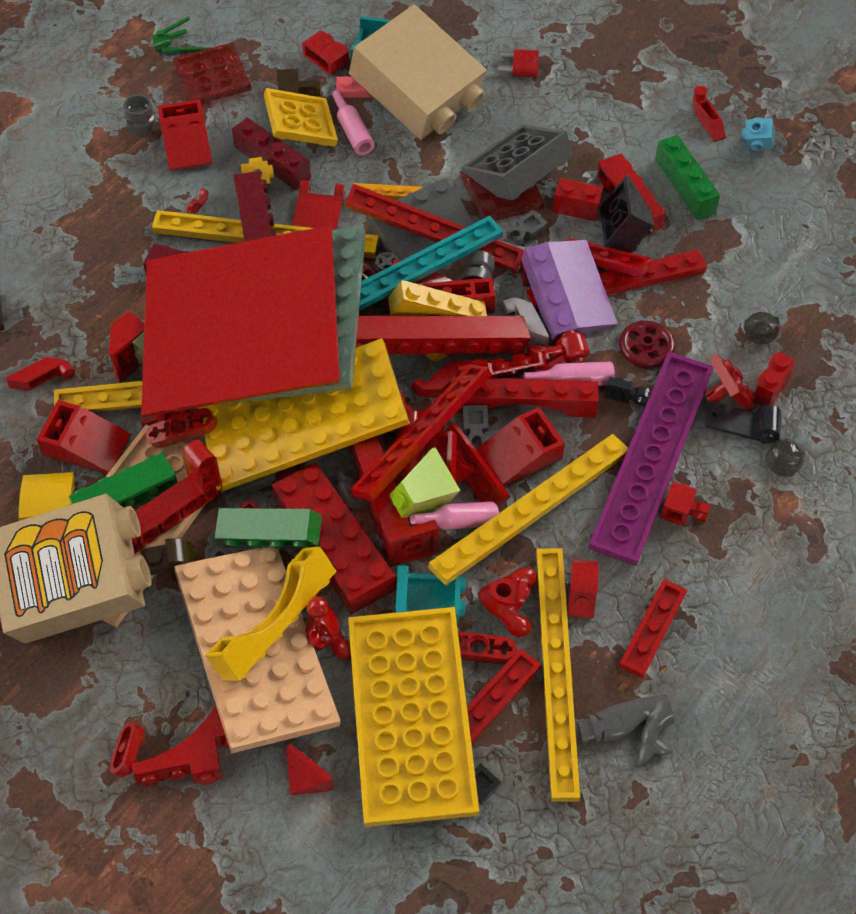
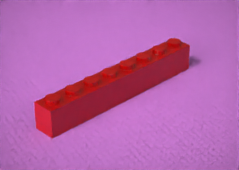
M358 316L356 348L382 338L388 354L524 353L531 337L524 316Z

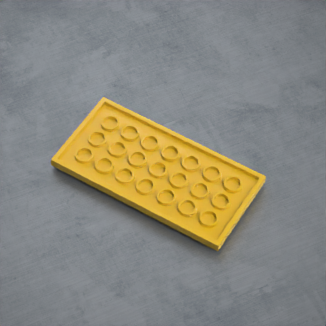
M382 338L356 348L352 389L198 407V409L208 408L217 418L216 428L212 432L204 434L207 448L217 458L222 481L221 492L410 424L386 345Z
M455 607L348 617L364 827L479 816Z

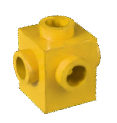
M262 157L249 158V163L240 164L242 173L254 172L256 169H260L262 172L261 178L262 180L266 179L267 184L271 183L270 178H274L272 165H268L267 161H262Z

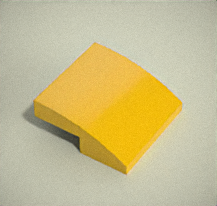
M74 472L23 475L19 500V521L71 505L69 495L73 494L75 484Z

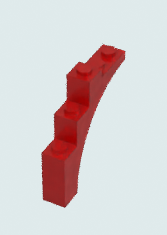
M214 706L207 719L195 732L177 746L154 758L132 764L133 776L137 785L150 786L158 783L159 780L169 778L171 780H180L189 774L192 775L194 784L209 785L216 782L217 779H222L218 747L229 748V744L217 706Z

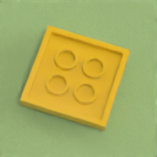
M269 88L265 89L263 95L274 137L303 143L320 144L322 146H336L338 138L326 98Z

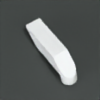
M510 298L502 301V308L505 314L514 312L516 316H524L531 337L530 340L548 345L549 335L531 302L519 298Z

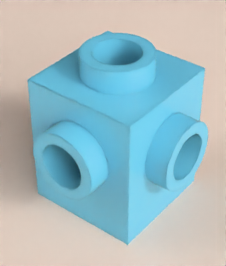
M756 117L746 120V128H742V141H746L747 150L760 151L762 149L774 148L775 128L773 118L764 119Z

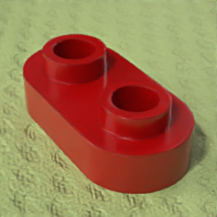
M130 721L122 728L110 763V772L124 778L133 772L132 764L137 763L138 750L145 738L144 729L141 725Z

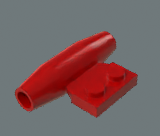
M406 410L410 424L397 428L395 442L421 416L420 412ZM453 431L436 433L426 446L394 479L395 486L397 487L432 448L437 449L455 480L457 433Z

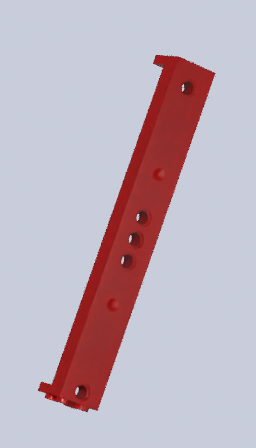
M378 436L347 446L358 480L384 454ZM394 480L389 483L374 501L367 500L368 509L389 567L438 554L439 527L436 520L410 526L408 518L401 517L389 496L396 488Z

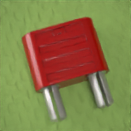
M514 49V51L499 52L500 58L513 59V66L499 65V73H512V76L537 78L539 50Z

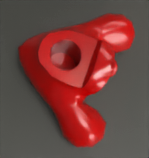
M530 567L519 568L511 574L485 585L477 593L482 606L499 619L511 635L516 637H524L531 631V622L525 616L517 613L530 594L529 588L536 585L538 577L534 569Z
M317 595L313 596L308 601L306 608L308 613L303 619L307 626L305 633L309 641L308 644L320 649L328 645L338 659L350 660V640L342 635L336 614L324 598Z

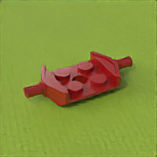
M528 345L526 347L528 355L517 353L511 356L512 359L493 358L488 361L480 355L470 364L489 367L491 372L489 378H497V376L514 375L529 369L537 371L539 367H546L549 357L562 355L563 350L561 345L552 347ZM469 364L457 366L458 375H460L468 367Z

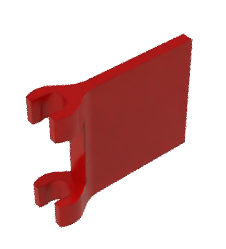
M301 179L292 226L318 228L331 225L332 230H337L342 203L345 199V184L336 183L334 196L310 193V180Z

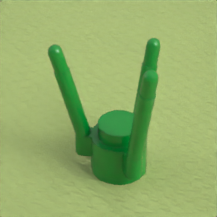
M190 17L181 19L151 35L156 52L161 50L162 54L204 51L205 48L168 47L172 45L171 38L184 34L187 30L183 29L170 34L167 32L189 21Z

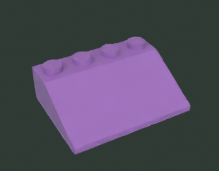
M587 240L547 242L525 248L521 260L551 343L557 342L559 335L569 330H576L577 332L587 334L617 325Z

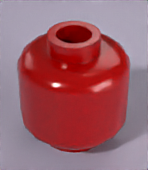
M569 330L559 335L556 346H562V355L566 363H584V359L590 354L585 335L576 330Z

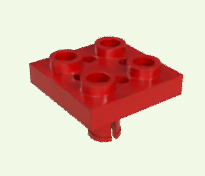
M718 354L709 359L722 382L704 393L707 400L717 403L730 395L747 411L756 408L757 406L753 401L755 395L748 385L745 386L742 382L744 376L737 366L734 367L728 358L724 360Z

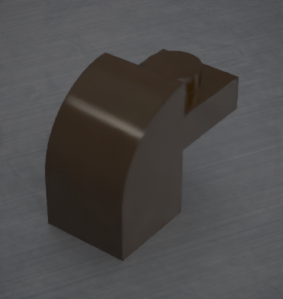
M298 69L277 70L278 90L321 97L320 80L299 81Z
M169 538L165 539V545L140 549V553L146 560L151 575L171 572L173 581H177L174 572L175 565L197 561L193 544L184 539Z

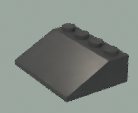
M522 124L462 166L461 169L462 172L495 196L514 200L526 189L535 186L537 181L550 175L551 171L564 165L566 160L573 156V151L567 132Z
M445 178L397 199L399 202L466 228L473 224L459 195ZM368 216V231L370 234L378 235V244L384 252L395 254L400 261L436 243Z

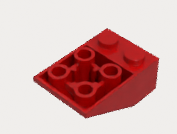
M197 99L157 106L169 171L213 164L201 100Z
M57 400L36 440L43 456L108 474L119 460L131 433L81 406Z
M537 407L516 417L477 447L476 450L503 487L562 460L565 442L541 408Z

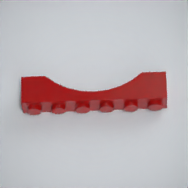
M451 377V383H452L457 377ZM488 378L463 406L487 405V408L490 409L506 405H534L551 408L570 417L596 418L599 402L598 381ZM463 406L455 414H463Z

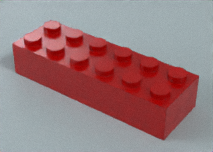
M316 462L272 484L274 501L279 509H311L322 515L319 545L308 546V548L321 547L335 568L336 572L329 579V583L351 615L396 590L395 574Z

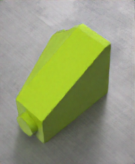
M432 448L389 496L401 517H410L411 514L434 512L439 506L448 504L460 492V489L437 449Z

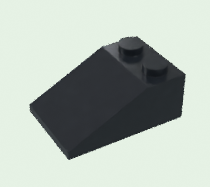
M625 176L602 204L600 213L604 246L632 253L638 249L644 237L652 232L654 223L649 207L630 177Z

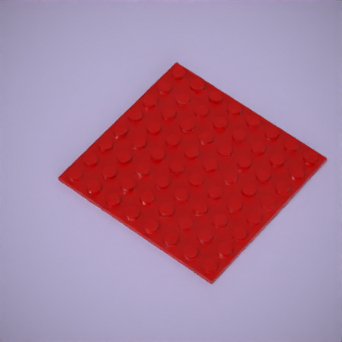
M331 225L147 260L142 417L340 382L333 231Z

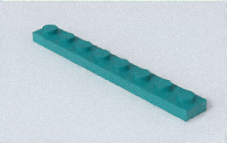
M488 216L361 281L359 311L390 296L401 280L415 283L501 238L504 231Z

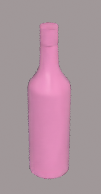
M339 90L333 91L332 96L339 108L337 119L357 155L370 153L374 149L375 143L354 106L346 104Z
M610 361L560 363L547 371L523 373V379L598 381V386H607L609 377L615 378L614 366Z
M494 502L443 504L434 512L411 514L410 522L411 524H421L436 520L438 527L443 530L479 528L499 514V510Z

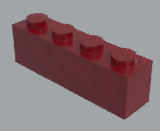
M248 117L232 128L234 147L249 158L262 157V161H267L268 165H272L274 176L295 191L299 188L301 179H311L310 161L280 139L274 137Z
M260 171L234 174L244 242L276 236V230H271V227L274 226L273 214L267 211L271 210L270 198L264 195V193H268L266 179L262 180Z

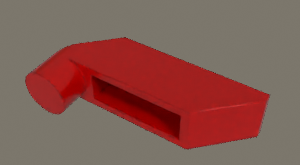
M696 86L692 99L695 115L714 142L726 139L722 118L706 97V87Z
M45 357L5 379L9 388L30 391L59 375L63 379H70L74 376L75 370L66 360Z
M450 361L426 383L420 378L416 379L411 386V390L420 397H439L451 384V377L459 376L457 366L470 364L472 361Z

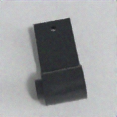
M708 401L705 419L706 428L761 441L764 444H772L780 439L782 410L779 407L764 405L754 413Z

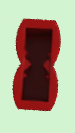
M320 30L302 42V54L329 75H332L349 63L348 48L344 44L334 41L329 33Z
M777 352L771 357L767 369L758 378L754 391L755 398H753L755 403L761 406L775 405L780 391L789 382L795 359L781 352Z

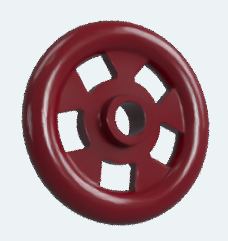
M637 321L628 325L622 331L619 337V348L622 355L632 364L643 368H654L663 365L668 352H675V340L672 333L663 325L653 321ZM645 330L654 331L656 334L645 333ZM633 333L639 335L636 341L629 338ZM659 340H665L666 347H659ZM636 347L641 353L635 355L631 349ZM655 352L658 354V357L650 359L648 356V354H653Z

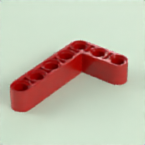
M200 440L191 441L182 452L187 477L135 511L139 520L141 535L131 539L134 554L220 494L222 481L217 458Z

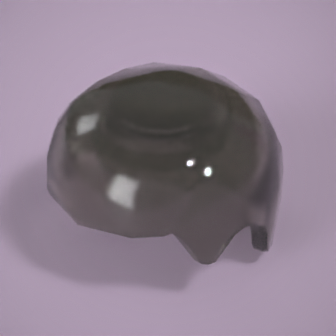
M761 311L752 314L744 321L746 337L756 344L764 345L771 343L780 332L779 318Z
M780 438L773 442L766 452V465L779 476L791 477L802 468L805 462V450L800 443L793 439Z

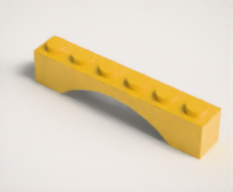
M321 547L303 548L288 564L282 593L272 611L262 622L245 633L221 637L207 652L205 657L223 681H240L247 677L250 673V668L266 655V650L282 637V632L290 624L298 619V614L307 606L308 601L320 589L329 584V579L335 574L336 570Z

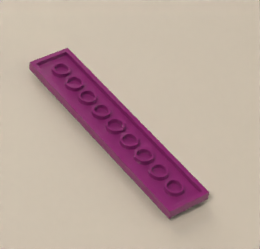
M668 352L589 542L588 549L635 566L638 565L713 373V366Z

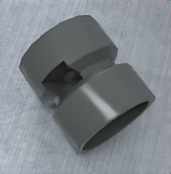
M142 94L129 96L123 104L129 131L137 136L150 134L156 127L150 98Z
M480 250L468 254L465 259L461 280L492 278L495 265L493 256Z

